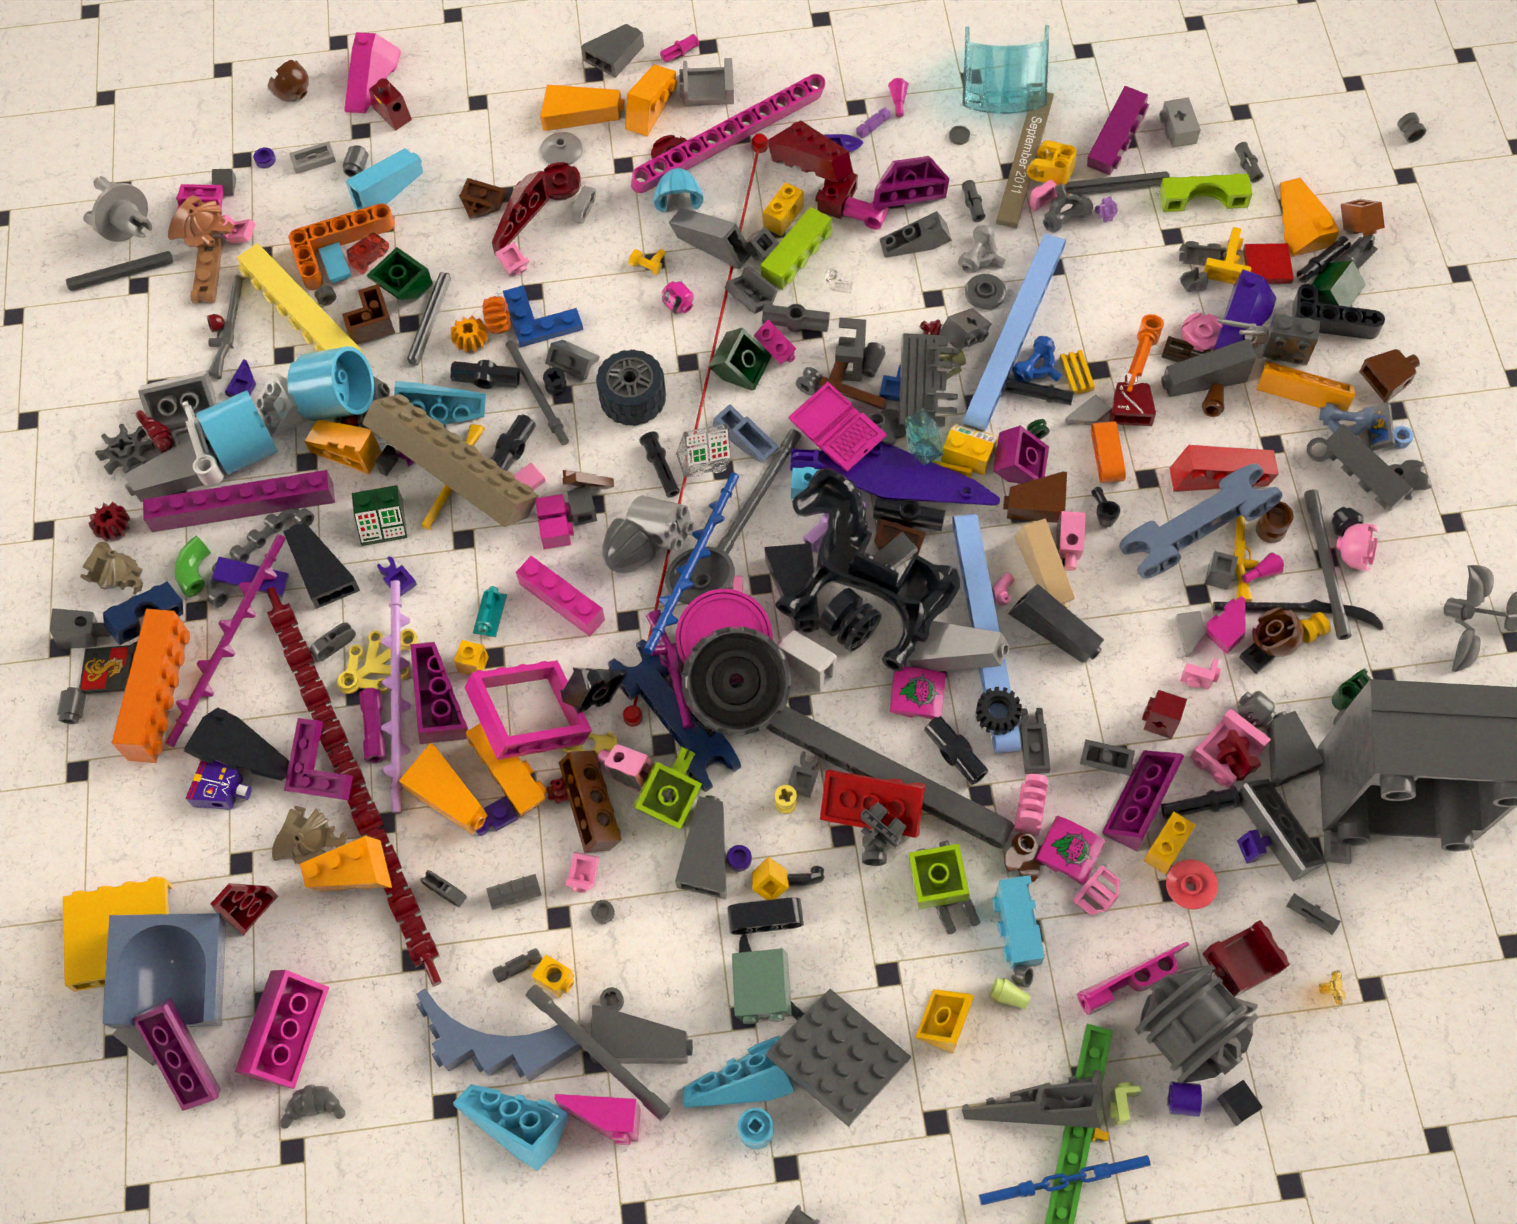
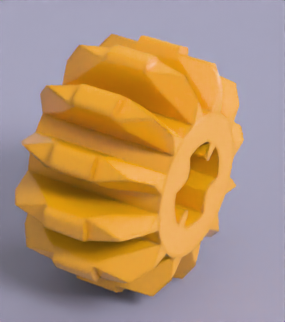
M471 315L469 319H466L463 316L462 321L455 320V326L451 327V340L459 351L463 349L467 354L469 350H473L476 353L478 347L484 349V342H488V330L480 318L475 320V317Z

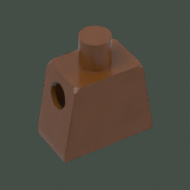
M1394 349L1365 359L1359 372L1384 403H1386L1411 384L1417 373L1415 368L1420 365V361L1414 354L1405 357L1400 350Z

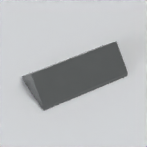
M1269 779L1246 782L1238 792L1240 805L1262 837L1269 836L1272 843L1270 849L1293 882L1327 863Z

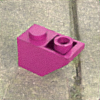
M1242 595L1237 600L1231 599L1225 605V611L1219 617L1217 615L1213 616L1206 624L1208 626L1206 635L1226 654L1245 637V598Z

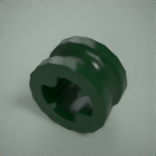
M1044 419L1035 420L1028 424L1026 428L1038 439L1044 438L1050 432Z

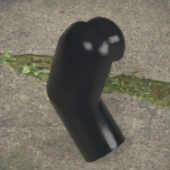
M813 866L810 869L811 873L788 874V885L796 887L821 883L825 878V875H823L824 869L821 866Z

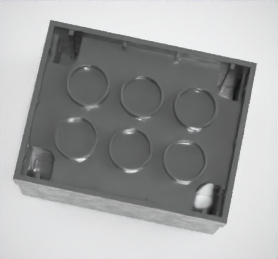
M1370 679L1318 746V752L1324 761L1319 769L1323 832L1325 830L1338 832V842L1351 846L1369 843L1370 834L1441 838V848L1443 850L1459 852L1473 849L1474 840L1479 839L1517 807V687Z

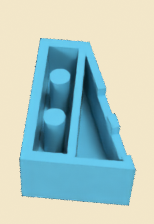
M1030 875L1000 880L995 897H992L993 909L995 912H999L1000 921L997 922L1000 937H1004L1006 946H1003L1005 962H1010L1011 969L1020 965H1041L1045 958L1040 928L1036 923L1033 910L1036 908L1035 900H1031L1028 888L1029 884H1032Z

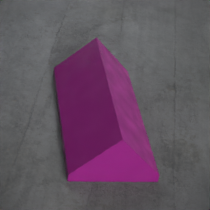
M1143 750L1102 833L1137 852L1184 755L1182 753Z
M171 997L132 1018L182 1111L214 1101L219 1097L221 1088Z

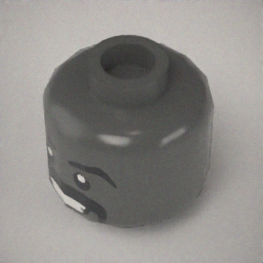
M1255 691L1252 694L1246 692L1238 701L1241 704L1238 709L1239 715L1254 727L1266 726L1276 715L1274 702L1261 691Z

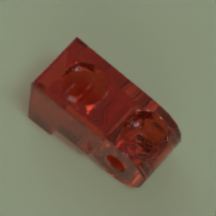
M375 232L368 234L346 250L349 265L363 275L369 270L368 266L387 253L389 243Z

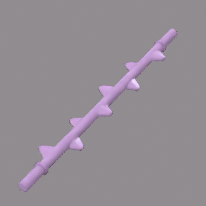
M394 580L390 582L391 634L381 639V644L391 649V676L382 680V685L391 690V721L381 725V730L391 735V764L382 768V772L391 778L392 814L402 813L403 789L399 782L401 779V757L410 753V748L401 742V713L411 708V704L401 698V670L408 667L410 663L401 656L400 628L409 624L410 618L400 613V608L402 607L400 603V581Z

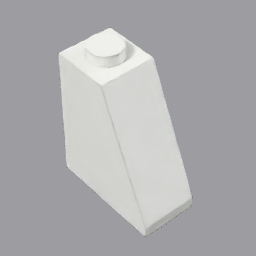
M795 630L789 635H784L779 640L778 646L785 654L788 665L819 692L836 677L837 656Z

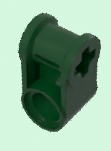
M1365 668L1342 683L1333 694L1331 700L1337 710L1347 709L1371 679L1367 675L1368 671ZM1342 694L1347 695L1350 699L1345 698Z

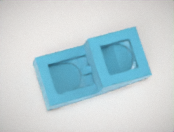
M339 242L318 249L331 284L352 277Z

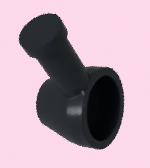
M1095 487L1091 494L1098 502L1096 514L1099 524L1103 527H1111L1120 515V506L1113 501H1107L1103 494V489Z

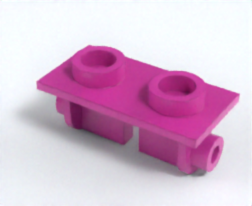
M767 320L753 336L781 365L785 361L789 363L794 361L796 347L770 320Z

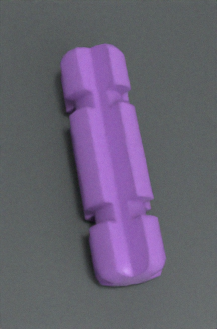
M886 107L880 109L878 113H875L864 124L856 128V134L860 138H865L891 117L890 110Z

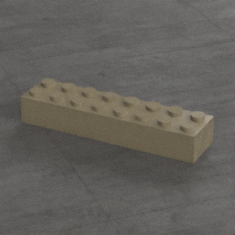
M398 394L372 401L362 423L368 429L503 527L529 517L536 503L535 498L539 497L529 485L515 479L511 472L504 471L497 466L494 460L483 456L476 447L468 445L461 440L458 434L444 428L441 422L433 420L426 415L423 409L412 405L405 396Z

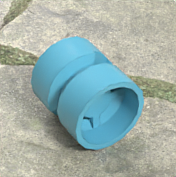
M750 1108L740 1116L738 1131L743 1144L750 1149L760 1150L771 1142L774 1135L773 1121L765 1110Z

